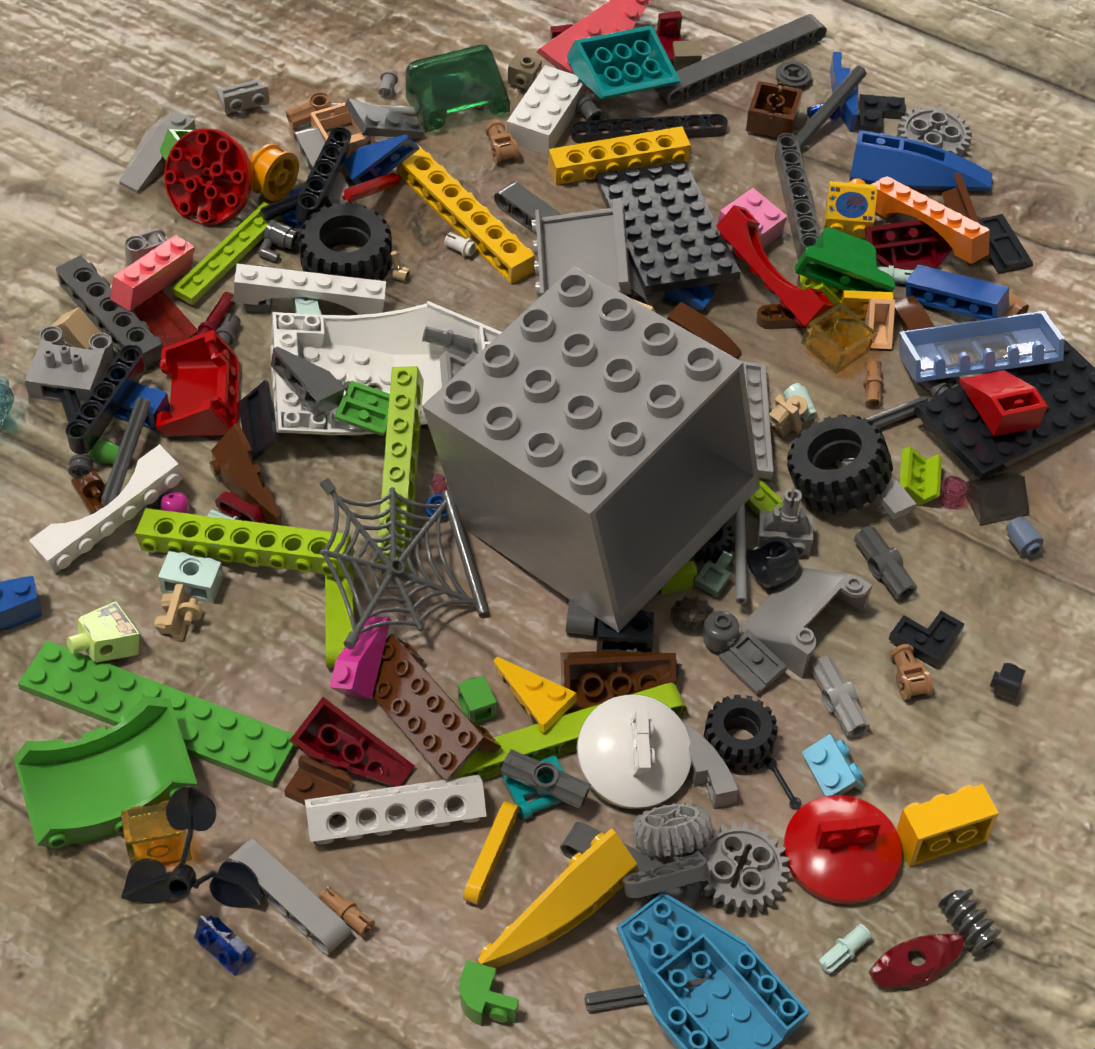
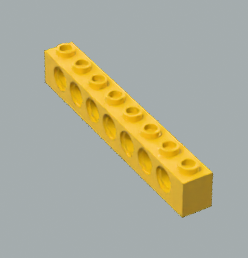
M419 146L420 149L397 166V175H400L401 179L461 237L473 239L476 243V251L510 284L534 272L535 255L530 248H526L515 234L507 230L504 224L489 212L487 207L482 206L472 193H468L461 186L460 182L450 176L446 169L440 166L428 152L426 153Z

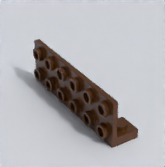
M390 634L385 642L372 696L443 779L450 781L476 750L479 752L485 750L495 755L502 746L485 728L472 722L421 666L424 659L409 643Z

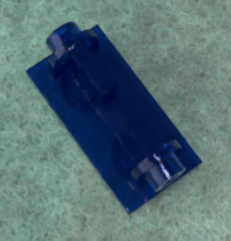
M200 916L194 938L202 947L206 948L218 959L222 966L226 967L236 976L241 962L247 964L253 959L252 948L238 936L229 941L228 938L232 936L233 931L219 917L209 916L206 919L204 916Z

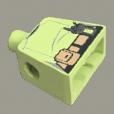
M113 602L81 616L78 619V634L67 637V646L72 654L85 650L94 662L135 656L139 654V632L117 602Z

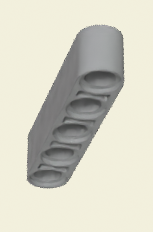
M317 127L293 133L296 148L309 174L325 144ZM339 171L324 202L327 208L336 203H339V205L349 203L342 198L344 195L343 190L349 188L341 171Z
M249 839L228 857V860L240 861L253 870L261 887V897L322 953L329 955L351 935L349 927L335 912L255 840Z

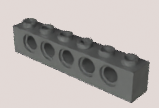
M80 255L56 267L59 285L77 306L82 309L101 333H106L111 337L113 347L118 352L124 346L137 345L142 349L146 370L160 363L162 348H164L161 339L158 336L154 337L146 322L140 321L137 318L134 309L128 311L110 300L112 290L110 284L104 276L101 277L97 273L92 262L88 263Z

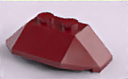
M921 220L864 228L866 241L875 247L876 259L884 267L892 265L898 269L915 270L918 265L938 268L952 251V247L937 231Z

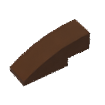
M680 302L668 315L667 319L734 358L738 359L741 355V349L732 339L708 318L688 305Z

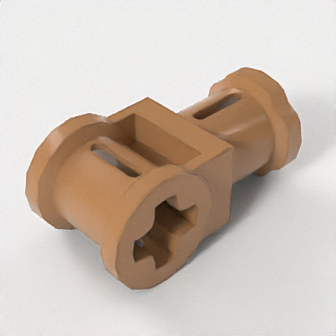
M500 120L490 122L485 128L486 135L490 137V149L496 164L500 163L501 160L519 159L517 141L513 139L510 132H505V125Z
M909 644L899 645L889 653L891 660L895 661L898 668L896 679L903 700H909L911 696L920 694L932 695L934 691L930 673L925 669L923 662H916L913 655L914 648Z

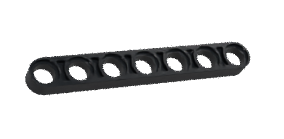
M721 114L579 121L572 125L571 138L574 142L582 144L652 132L645 130V127H653L655 129L653 131L668 129L667 126L670 125L682 126L687 138L722 136L727 132L728 120ZM713 123H719V124H722L723 126H721V127H715V126H713L712 124H713ZM691 124H696V125H699L700 127H699V128H692V127H690L689 125H691ZM623 128H630V129H632L633 131H631V132H624V131H622L621 129H623ZM601 129H606V130H609L610 132H609V133H601V132H599V130H601ZM581 130L586 131L587 133L581 135L577 134L576 132Z

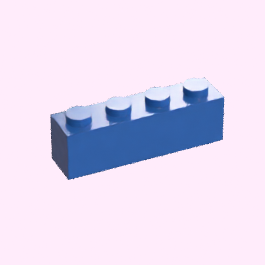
M918 265L906 280V297L913 295L921 305L980 320L1000 318L1009 307V287L922 265Z

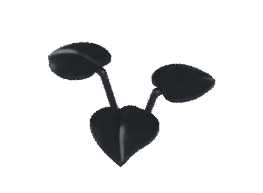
M185 785L178 788L172 794L166 807V817L170 826L176 830L188 829L179 865L172 872L166 873L164 864L158 860L146 858L136 861L128 871L121 898L141 903H158L167 901L171 897L182 899L189 895L192 887L198 889L200 884L212 878L209 888L213 898L218 902L228 906H259L261 902V887L253 870L246 864L236 860H226L222 862L218 872L210 871L201 878L196 879L194 869L186 864L194 830H208L214 824L217 812L214 803L207 795L193 786Z

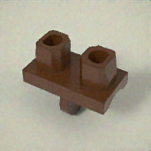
M96 470L91 471L82 478L71 480L72 486L90 515L105 507L101 504V498L106 486Z

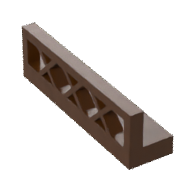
M961 173L955 174L954 178L957 187L942 192L946 207L980 224ZM989 251V255L983 257L982 259H980V260H978V261H976V262H974V263H972V264L968 263V266H971V265H973V264H976V263H979V262H982V261H984V260H987V259L992 258V257H991V254H990V251Z

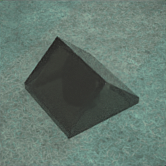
M1008 472L989 476L982 480L975 479L961 482L960 486L980 526L1028 516L1030 513L1025 476Z

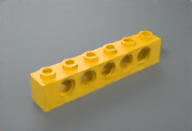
M681 126L549 149L548 167L555 185L595 179L597 174L607 171L614 172L629 168L668 164L675 161H686L687 163L689 162L691 145Z

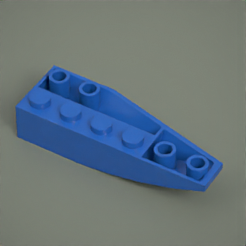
M859 130L849 180L861 179L867 184H873L881 178L888 176L911 189L951 190L957 187L954 175L961 173L967 191H990L993 173L956 154L929 144L907 138Z

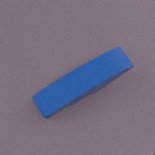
M833 51L830 65L832 93L850 74V68L841 67L842 52ZM859 84L837 108L849 132H854Z

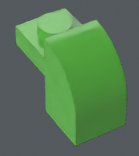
M466 960L460 979V1005L467 1018L482 1026L485 1015L490 1016L491 1019L497 1022L505 1023L509 1021L515 1023L519 999L493 992L496 982V968Z

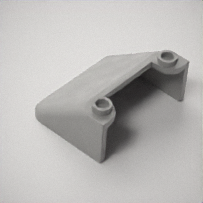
M798 568L796 575L789 582L777 587L746 619L742 625L741 632L744 634L749 630L787 666V669L802 678L806 674L810 654L816 646L814 633L806 628L808 624L835 596H838L858 611L864 612L867 608L872 585L856 575Z

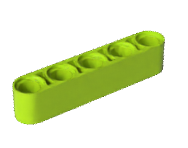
M350 563L348 572L353 581V565ZM325 575L326 668H334L337 658L345 648L343 643L353 629L343 597L334 577ZM339 576L354 616L353 593L346 577Z

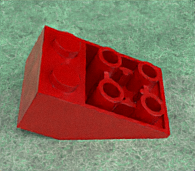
M1005 370L959 379V383L994 437L1040 426L1048 406L1037 389Z

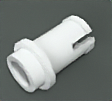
M449 232L448 236L445 237L444 245L446 247L461 252L462 256L465 257L474 254L476 243L473 239H465L453 232Z

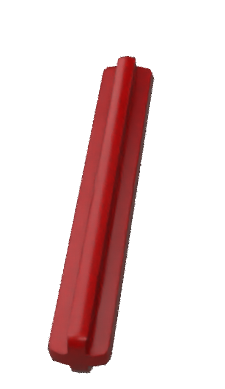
M393 172L343 190L344 195L342 198L349 203L398 186L401 177Z

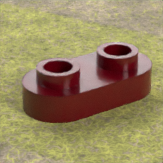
M224 491L215 500L217 508L227 516L232 518L237 516L242 521L264 522L263 512L260 507L242 500L234 492Z

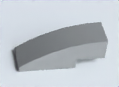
M686 722L683 723L691 741L689 746L691 757L689 773L694 787L705 784L713 809L735 805L738 788L724 760L699 732Z

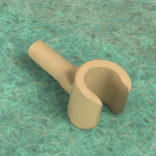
M392 251L391 256L395 267L392 277L406 282V276H410L411 270L403 267L397 252Z

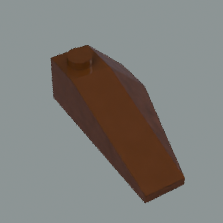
M239 423L234 424L211 450L213 461L209 462L211 471L215 477L219 476L222 484L229 491L236 493L249 504H255L260 507L263 512L264 522L282 526L280 512L269 487H265L261 469L258 464L254 465L250 453L252 452L251 446Z
M601 651L560 653L562 686L576 692L577 701L565 712V715L602 704L618 696L631 695L663 684L677 682L676 653Z

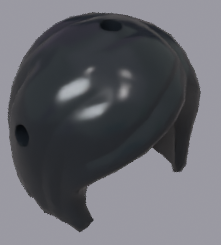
M770 537L759 543L755 548L746 549L748 568L759 584L766 588H775L786 584L797 573L799 566L797 550L784 537Z

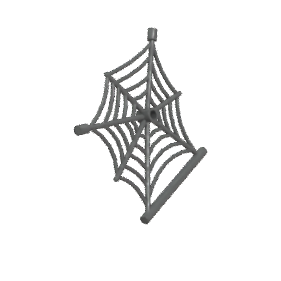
M326 478L319 484L327 495L333 497L335 518L333 531L326 547L320 551V554L323 555L339 587L353 629L343 643L347 649L355 647L360 634L385 625L401 624L416 626L418 631H422L423 626L421 623L433 611L447 605L472 604L476 606L478 616H484L489 613L457 507L453 502L450 490L441 493L443 498L442 504H420L413 502L396 493L394 487H391L389 493L380 500L365 503L351 501L339 496L335 491L336 487L329 478ZM390 498V507L384 512L373 516L352 512L345 504L370 507L382 504ZM395 498L418 508L438 509L431 517L414 515L397 507ZM340 506L347 515L346 527L340 543L332 552L329 549L335 540L338 530ZM445 508L473 598L468 597L457 583L444 557L440 523L441 515ZM390 512V522L379 526L362 525L357 519L375 520L386 516ZM396 512L412 519L427 521L422 529L408 526L396 520ZM435 521L439 556L447 575L459 593L449 587L433 562L429 547V529ZM352 522L356 527L355 533L344 554H340L339 551L345 544L350 530V523ZM396 525L409 531L418 532L414 539L396 533ZM390 527V535L384 538H372L366 531ZM360 532L365 538L363 547L355 557L348 556ZM423 536L425 538V549L429 564L443 586L433 583L424 570L419 556V541ZM396 538L410 543L406 550L396 545ZM390 540V545L386 547H379L376 544ZM368 544L375 551L370 561L360 559L365 553ZM414 548L418 567L425 579L419 577L412 565L409 554ZM390 550V560L386 557L383 551ZM396 551L402 554L399 558H396ZM378 556L384 564L376 563ZM329 557L337 559L349 583L360 616L357 626L345 589ZM405 559L412 574L404 571L405 564L403 562ZM343 561L352 563L368 594L370 604L365 613H363L358 593ZM358 565L366 566L373 577L377 590L374 597ZM373 568L382 570L381 574L384 581L381 586ZM400 576L411 581H408L403 584L400 579ZM393 581L396 582V584H390V585H388L389 582H393ZM414 583H419L422 585L417 588H414L409 594H407L405 589L406 587ZM428 587L436 590V592L429 593L412 605L410 598L418 591ZM385 589H399L402 598L381 596ZM447 594L459 599L439 603L426 611L420 618L415 611L424 601L433 596ZM378 601L404 602L407 608H383L372 612ZM386 612L410 613L413 621H383L363 628L368 618Z

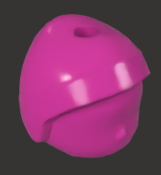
M181 492L168 493L161 499V509L163 511L187 514L190 512L186 495Z

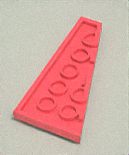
M610 0L539 48L536 53L559 70L575 74L566 57L575 40L633 29L650 0ZM586 85V90L591 93L592 90Z

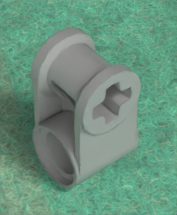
M154 228L150 231L128 237L124 243L127 264L131 265L166 242L164 231L160 228Z

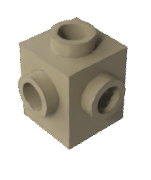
M517 53L508 65V84L528 90L542 70V60Z

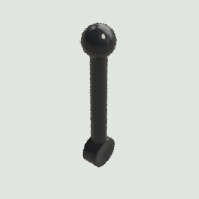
M769 758L766 766L772 769L790 800V808L798 810L801 806V800L794 797L777 768V761Z

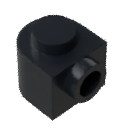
M1004 663L1001 672L995 671L990 684V687L995 688L993 694L1015 701L1026 670L1012 663Z

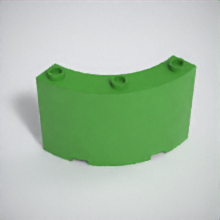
M145 696L135 707L120 717L122 722L110 729L103 726L81 734L82 739L65 743L64 739L25 742L13 759L37 846L60 848L64 845L97 840L117 833H128L133 827L166 811L170 797L178 788L185 785L193 787L197 785L170 698Z

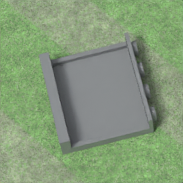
M622 198L612 199L613 208L542 218L539 209L535 210L536 220H532L533 233L537 234V240H533L534 253L538 255V261H534L536 276H539V282H536L537 297L542 296L573 266L624 295L632 294L626 219Z

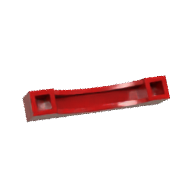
M733 205L716 226L721 233V238L725 239L727 244L732 245L736 249L735 254L740 259L747 261L751 266L749 269L754 275L761 277L765 281L764 286L766 289L780 298L779 303L785 309L791 310L795 315V321L804 328H817L836 306L820 289L808 288L803 290L784 278L772 265L762 247L757 228L760 223L746 208Z

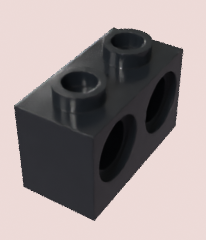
M640 610L619 632L608 629L611 627L598 619L596 651L626 652L627 649L634 651L636 648L640 652H652L654 612Z

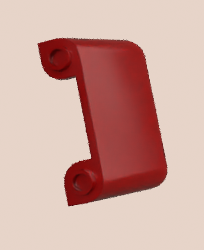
M215 330L162 348L160 368L172 380L169 413L167 411L159 412L155 420L159 433L166 437L224 436L234 424L238 423L240 362L235 352Z

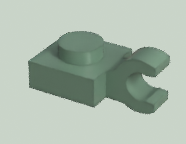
M724 551L716 564L708 561L695 578L694 586L717 598L731 579V572L729 570L733 565L731 561L734 555Z

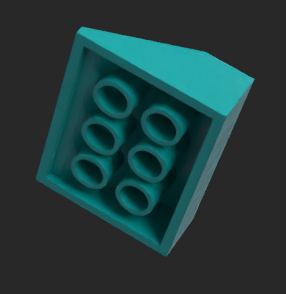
M652 25L575 40L566 55L575 75L601 99L669 86L680 82Z

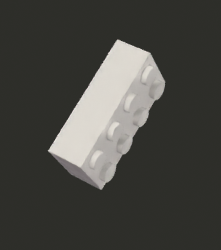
M545 65L507 120V133H511L518 146L549 156V149L555 147L577 113L576 107L578 102L586 96V84L575 74Z

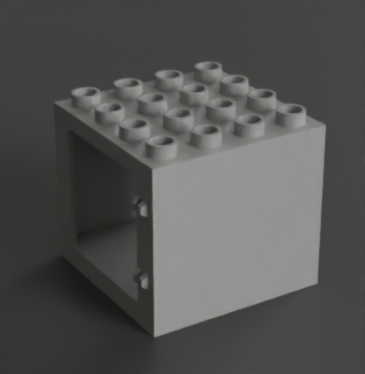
M575 266L565 273L422 406L453 502L457 507L462 527L567 598L572 599L617 632L655 596L760 488L743 362Z

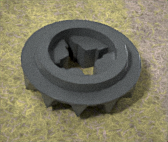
M794 61L784 62L776 69V80L783 82L788 87L799 89L800 86L806 87L807 83L810 82L811 71L802 63Z

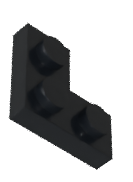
M871 94L859 95L858 132L863 130L881 133L883 118L901 120V117L905 115L904 97Z
M943 611L939 612L928 628L903 615L890 633L889 640L897 645L909 644L913 646V654L937 667L962 632L965 624Z

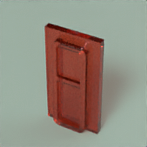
M162 290L134 308L137 318L140 321L146 322L154 337L158 336L161 339L164 348L195 337L198 329Z

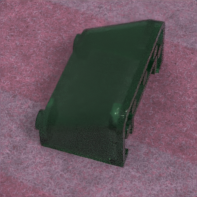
M482 44L418 59L411 62L406 68V99L409 105L414 108L415 115L425 133L442 128L446 123L447 113L488 104V109L492 114L510 112V99L494 54L488 45Z

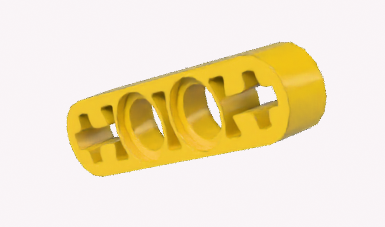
M508 801L503 802L467 882L463 900L476 905L480 903L516 821L519 805Z

